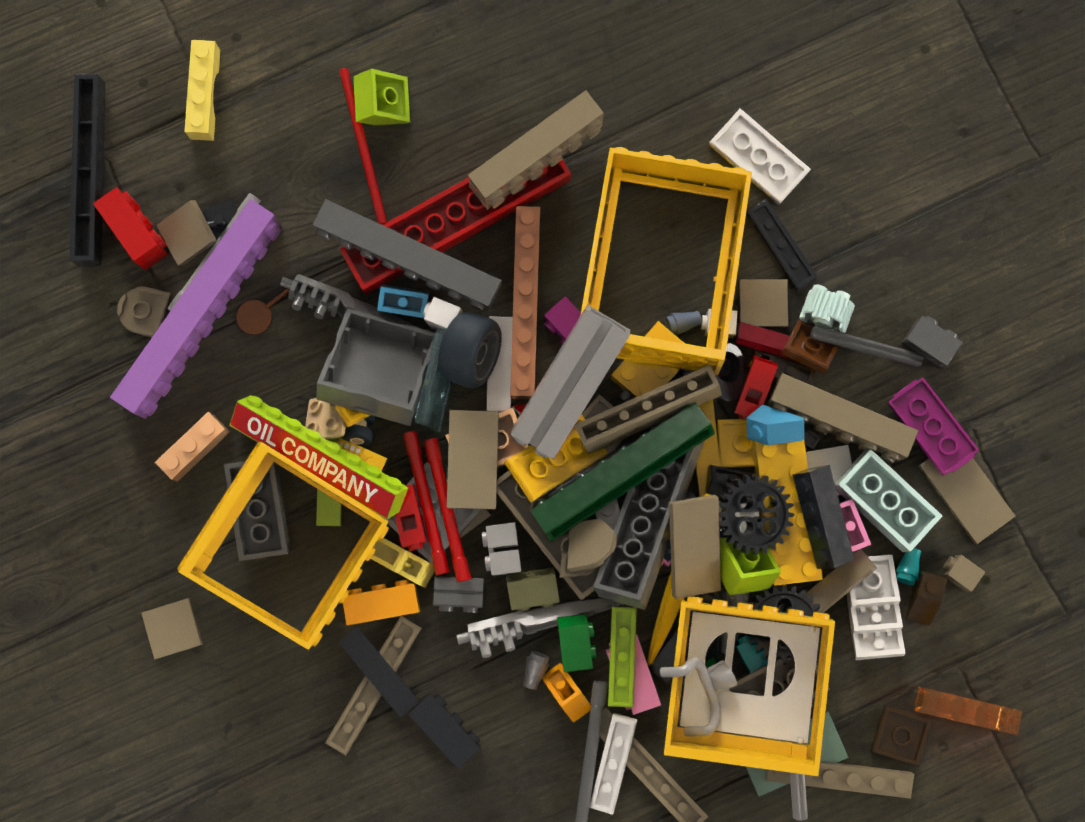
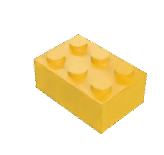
M659 321L645 335V337L684 343ZM624 360L613 372L610 379L624 391L626 389L636 398L670 383L681 369Z

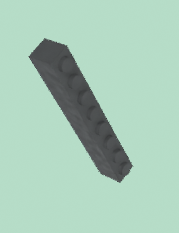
M325 199L313 223L317 231L316 234L326 240H330L332 237L339 241L338 244L348 250H352V248L360 250V255L370 260H373L375 257L383 261L382 265L391 270L401 269L405 271L404 275L410 279L417 281L420 278L427 281L426 285L437 291L442 288L448 291V296L458 301H461L462 298L468 300L471 307L483 311L484 308L490 310L502 285L501 280L327 199Z

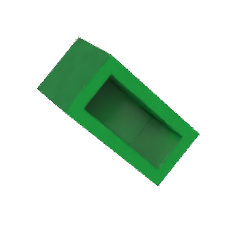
M586 614L557 617L564 672L593 669L592 659H597L595 644L590 645V637H594L593 623H588Z

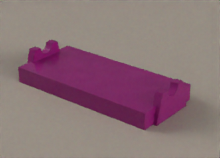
M924 378L911 382L894 394V398L887 403L902 424L919 430L915 441L942 476H945L950 471L953 473L973 459L975 457L974 454L979 451Z

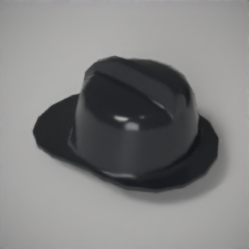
M727 343L725 361L719 374L715 375L722 396L719 397L726 401L735 400L739 397L743 387V355L741 350L731 343Z

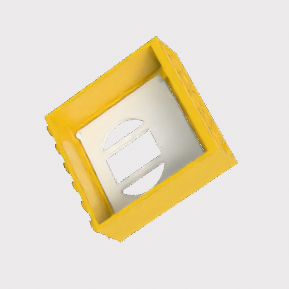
M688 596L687 601L683 600L681 602L674 667H680L687 662L685 661L690 611H701L693 612L688 659L698 657L705 664L708 647L715 638L726 632L728 633L725 664L732 671L736 633L770 637L765 692L763 696L730 692L729 688L716 691L721 710L720 722L716 731L720 732H713L707 736H685L684 728L686 726H705L709 723L711 715L710 704L697 670L694 668L692 672L685 675L680 726L683 727H678L683 676L673 677L664 755L819 776L835 621L829 619L830 615L826 613L813 612L812 617L804 616L802 610L788 609V613L778 612V607L763 606L762 610L753 609V604L738 603L737 607L727 606L728 601L713 599L712 604L703 603V598ZM709 613H717V614L741 616V617H748V618H740V617L716 615V614H709ZM780 622L804 624V625H808V626L795 625V624H787V623H780ZM818 627H822L810 744H803L808 743L820 628ZM781 639L787 644L793 654L795 672L789 686L782 693L773 696L778 640Z

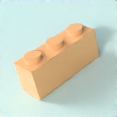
M207 412L155 463L171 480L178 482L230 431L213 414Z

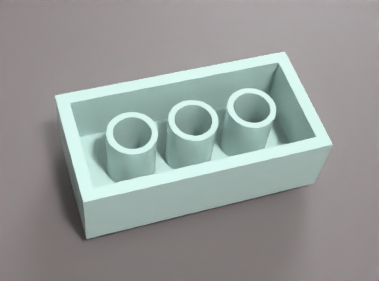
M871 449L863 451L835 482L836 491L847 501L853 499L857 510L902 552H911L942 517L933 506Z

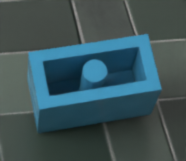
M382 284L377 311L425 318L423 312L428 303L430 292Z

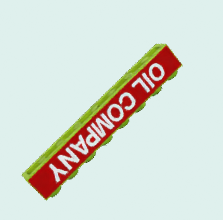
M250 395L237 401L229 426L256 442L266 444L385 519H389L399 513L408 487L401 484L400 480L389 477L381 472L378 467L369 465L362 461L359 456L345 451L339 444L328 441L321 437L320 433L301 425L298 420L291 419L282 414L279 409L270 407L262 402L259 397Z

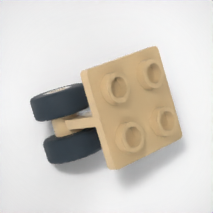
M316 398L309 400L306 428L320 433L321 437L327 440L343 436V440L360 447L371 444L373 433L366 426L374 424L375 416L371 415L347 427L336 411V405L316 400Z

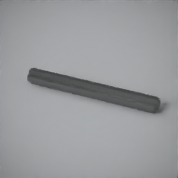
M819 326L812 327L810 338L915 367L921 366L924 359L922 354Z

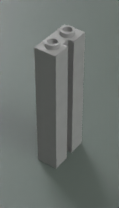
M587 305L513 426L511 435L514 437L513 439L523 446L528 445V443L536 447L535 452L544 458L550 457L554 459L629 338L630 329Z

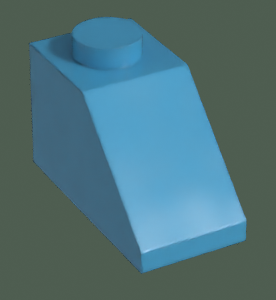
M761 405L746 418L747 439L765 445L796 442L804 439L803 417Z

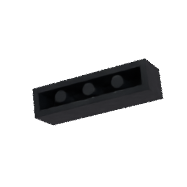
M830 465L811 467L792 474L817 569L836 568L854 560Z

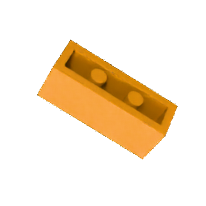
M408 579L395 582L396 587L386 588V584L371 586L372 591L362 593V588L348 590L349 594L343 602L346 625L421 612L416 583L410 584Z

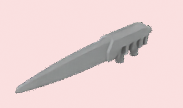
M592 598L559 603L551 607H538L467 624L468 632L458 634L456 637L458 644L470 642L472 651L480 647L482 657L487 658L492 655L489 644L493 643L495 646L499 645L498 642L503 641L506 651L511 652L515 650L513 638L517 637V640L522 639L523 633L529 635L536 633V631L558 626L557 617L586 614L589 617L623 604L605 598Z

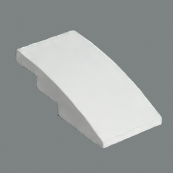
M870 556L868 558L877 569L847 593L855 660L904 656L905 648L901 631L903 624L899 607L901 600L893 556Z

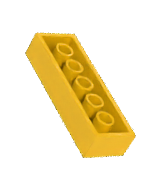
M804 439L802 441L765 445L752 441L755 474H758L760 478L762 475L768 476L769 481L771 479L777 480L776 487H785L782 494H790L786 503L794 504L793 507L788 509V512L795 514V516L788 518V521L793 526H786V530L790 535H781L784 543L775 542L776 549H769L781 570V574L775 580L773 586L823 580L821 569L816 567L792 475L808 469ZM768 496L765 497L763 502L765 508L770 505ZM761 512V516H763V517H774V516H775V513H774V512H768V513ZM768 521L763 525L765 533L768 532L770 527Z

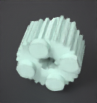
M814 285L813 289L808 292L800 314L801 321L807 323L808 320L819 327L839 330L845 333L855 307L854 303L849 300L850 295L843 291L832 293L827 291L828 289L824 286Z

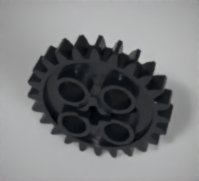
M752 474L750 478L749 475H744L743 482L740 479H734L735 487L727 485L729 493L720 494L725 499L724 503L719 502V507L722 508V511H719V516L722 517V520L719 521V526H724L720 535H729L725 542L729 544L734 542L733 549L739 550L741 548L742 553L748 554L750 551L751 554L758 555L760 551L766 554L767 547L775 550V542L784 543L781 535H790L786 530V526H793L788 521V518L795 516V514L788 512V509L793 507L794 504L786 503L790 494H782L785 487H776L777 480L771 479L769 481L768 476L762 475L760 478L758 474ZM743 496L747 499V504L744 508L740 505V500ZM768 496L770 505L765 508L763 502L765 497ZM736 512H764V513L774 512V513H775V516H774V517H763V516H755V517L739 516V517H736V516H735V513H736ZM742 521H745L747 527L742 533L740 531V524ZM768 521L770 527L768 532L765 533L763 525Z
M783 585L782 591H778L777 587L773 586V593L771 594L764 589V598L756 595L758 604L750 602V604H753V609L762 610L763 606L779 607V605L786 603L791 606V609L802 610L804 616L812 617L813 612H817L820 609V604L812 605L814 601L813 596L805 598L806 590L797 594L796 586H793L791 592L787 591L786 585ZM822 631L819 633V638L822 636ZM746 634V636L752 637L749 640L750 646L757 644L755 653L764 651L763 659L766 660L769 656L770 637ZM778 643L776 662L778 658H782L783 665H786L787 659L791 658L793 664H795L790 648L788 646H781Z

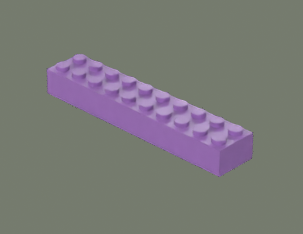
M252 199L248 201L112 393L111 399L144 419L147 416L150 417L156 411L158 400L161 396L164 397L168 394L172 387L170 383L175 376L179 377L185 369V362L189 357H193L196 354L201 339L203 337L206 338L213 329L212 324L215 319L220 318L225 313L227 302L230 298L234 299L240 291L239 285L244 279H248L254 270L253 265L257 260H261L268 250L266 247L270 241L276 240L279 236L282 225L273 213Z

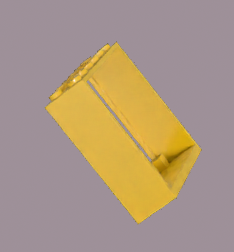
M258 442L177 569L182 575L309 650L311 646L315 647L323 635L320 631L324 625H329L336 614L334 609L338 602L342 604L349 594L347 588L352 581L355 583L362 573L360 567L365 560L369 561L376 550L373 546L378 539L382 540L389 529L386 525L389 521L266 444ZM273 462L370 521L302 632L203 573Z

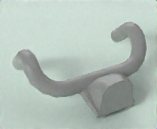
M698 657L689 658L680 667H661V677H681L692 672L694 668L697 670L710 704V721L705 726H686L684 734L685 736H707L715 732L721 716L720 703L716 691L732 688L737 685L736 678L731 669L723 660L706 668L704 662Z

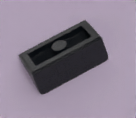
M709 465L706 493L721 497V493L728 494L727 485L735 487L734 479H740L743 482V476L749 475L751 478L752 473ZM743 496L740 501L747 502V499Z

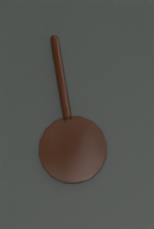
M285 289L267 304L259 300H249L243 303L236 315L240 329L251 335L261 334L266 331L272 321V314L269 308L287 295L290 289Z

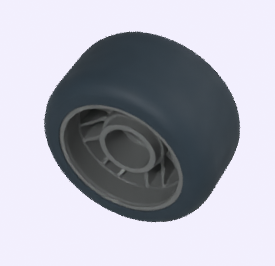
M463 312L457 315L447 327L440 344L438 368L441 375L450 382L468 388H477L483 385L492 374L500 354L502 333L498 323L488 317L472 312Z

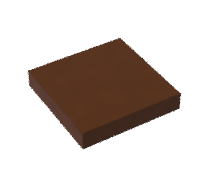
M798 320L781 354L825 375L839 346L811 339L812 326Z

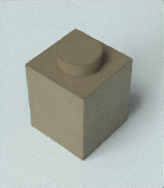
M955 555V557L951 556L944 564L943 568L946 570L942 575L963 591L972 592L985 574V571L963 555Z

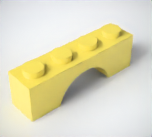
M191 40L185 133L190 140L214 141L215 114L213 89L215 77L219 73L220 49L215 41Z

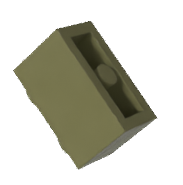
M554 567L506 575L511 610L527 611L534 606L545 608L560 602Z

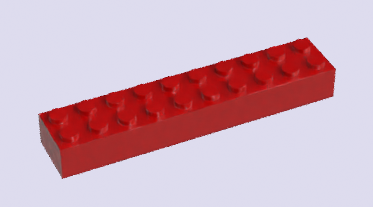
M562 159L555 166L551 167L549 165L544 168L543 174L537 179L526 181L523 184L524 187L516 194L510 193L504 197L505 200L501 205L496 208L490 207L487 210L471 190L469 180L466 178L383 224V226L442 253L516 212V206H527L571 181V173ZM344 247L340 248L343 257L365 295L378 289L382 284H387L403 275L405 272L398 268L391 270L383 266V261L375 257L373 260L367 259L360 255V250L352 248V250Z

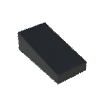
M804 427L805 446L814 451L821 437Z

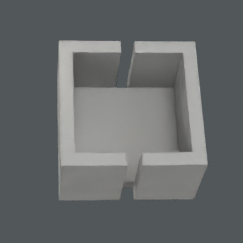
M507 523L486 526V532H482L483 547H488L489 556H485L486 571H491L492 576L521 573L519 550L495 552L494 550L518 546L516 524Z

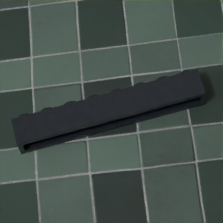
M74 74L70 261L77 266H101L102 216L93 204L103 197L105 82L98 74Z

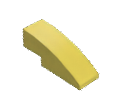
M385 538L376 541L373 546L376 550L371 557L372 560L426 588L435 571L433 564Z

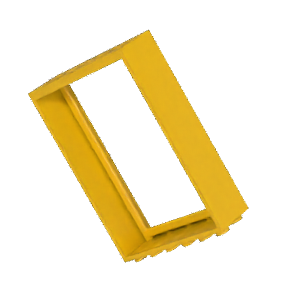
M623 147L609 149L581 314L587 305L599 311L621 181L728 199L717 277L714 276L713 279L716 283L706 347L630 334L616 358L689 371H697L710 365L714 374H719L726 355L752 176L751 171H746L741 167H722V165L717 163H699L694 159H675V157L670 155L657 156L646 151L633 152Z

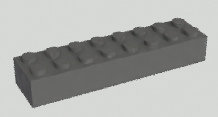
M660 423L652 426L650 432L657 428ZM705 441L628 491L614 528L617 538L615 551L611 552L604 560L605 563L601 565L593 586L599 597L646 610L670 541L669 502L684 500Z

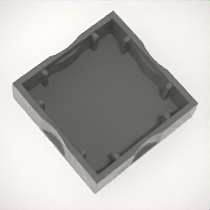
M347 308L337 333L335 346L328 355L318 379L316 400L410 426L437 353L439 334L409 325L395 324L380 317Z

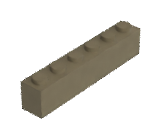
M708 365L577 423L575 427L589 455L661 423L665 419L672 418L685 406H690L695 402L699 406L722 396L720 385L711 366Z

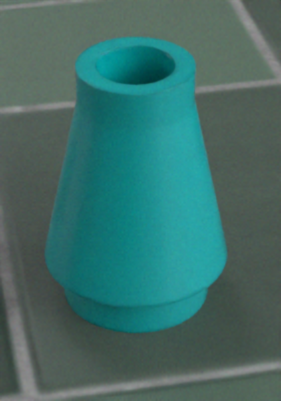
M913 548L911 552H905L895 570L897 581L914 585L915 580L919 579L920 550Z

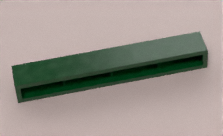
M696 402L690 406H685L672 418L663 420L651 432L642 434L631 445L622 447L610 459L601 461L590 472L581 474L569 486L560 488L548 500L539 502L531 510V513L552 542L714 435L715 432L712 424Z

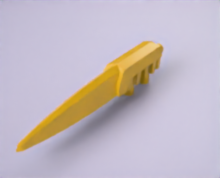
M671 573L655 623L647 665H651L657 657L681 609V602L685 599H675L672 596Z

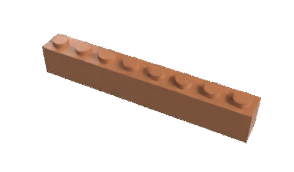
M516 206L511 399L530 400L535 392L540 207Z

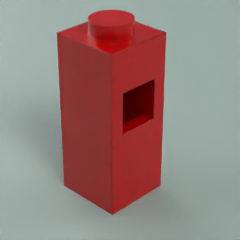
M754 355L742 387V392L735 406V413L738 414L740 419L746 421L750 414L761 405H764L778 368L776 362Z
M411 484L406 486L408 490L399 513L395 514V520L401 546L408 548L409 551L422 549V544L428 543L416 488Z

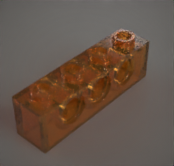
M923 687L918 689L914 711L1014 735H1018L1022 711Z

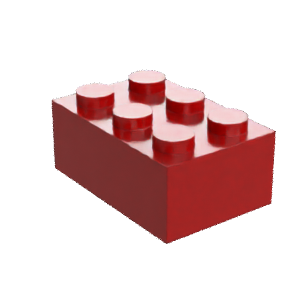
M116 187L93 203L132 260L146 271L168 255L164 249L167 247V244L152 229L154 227L153 224L139 210L141 209L139 204L127 191L123 193Z

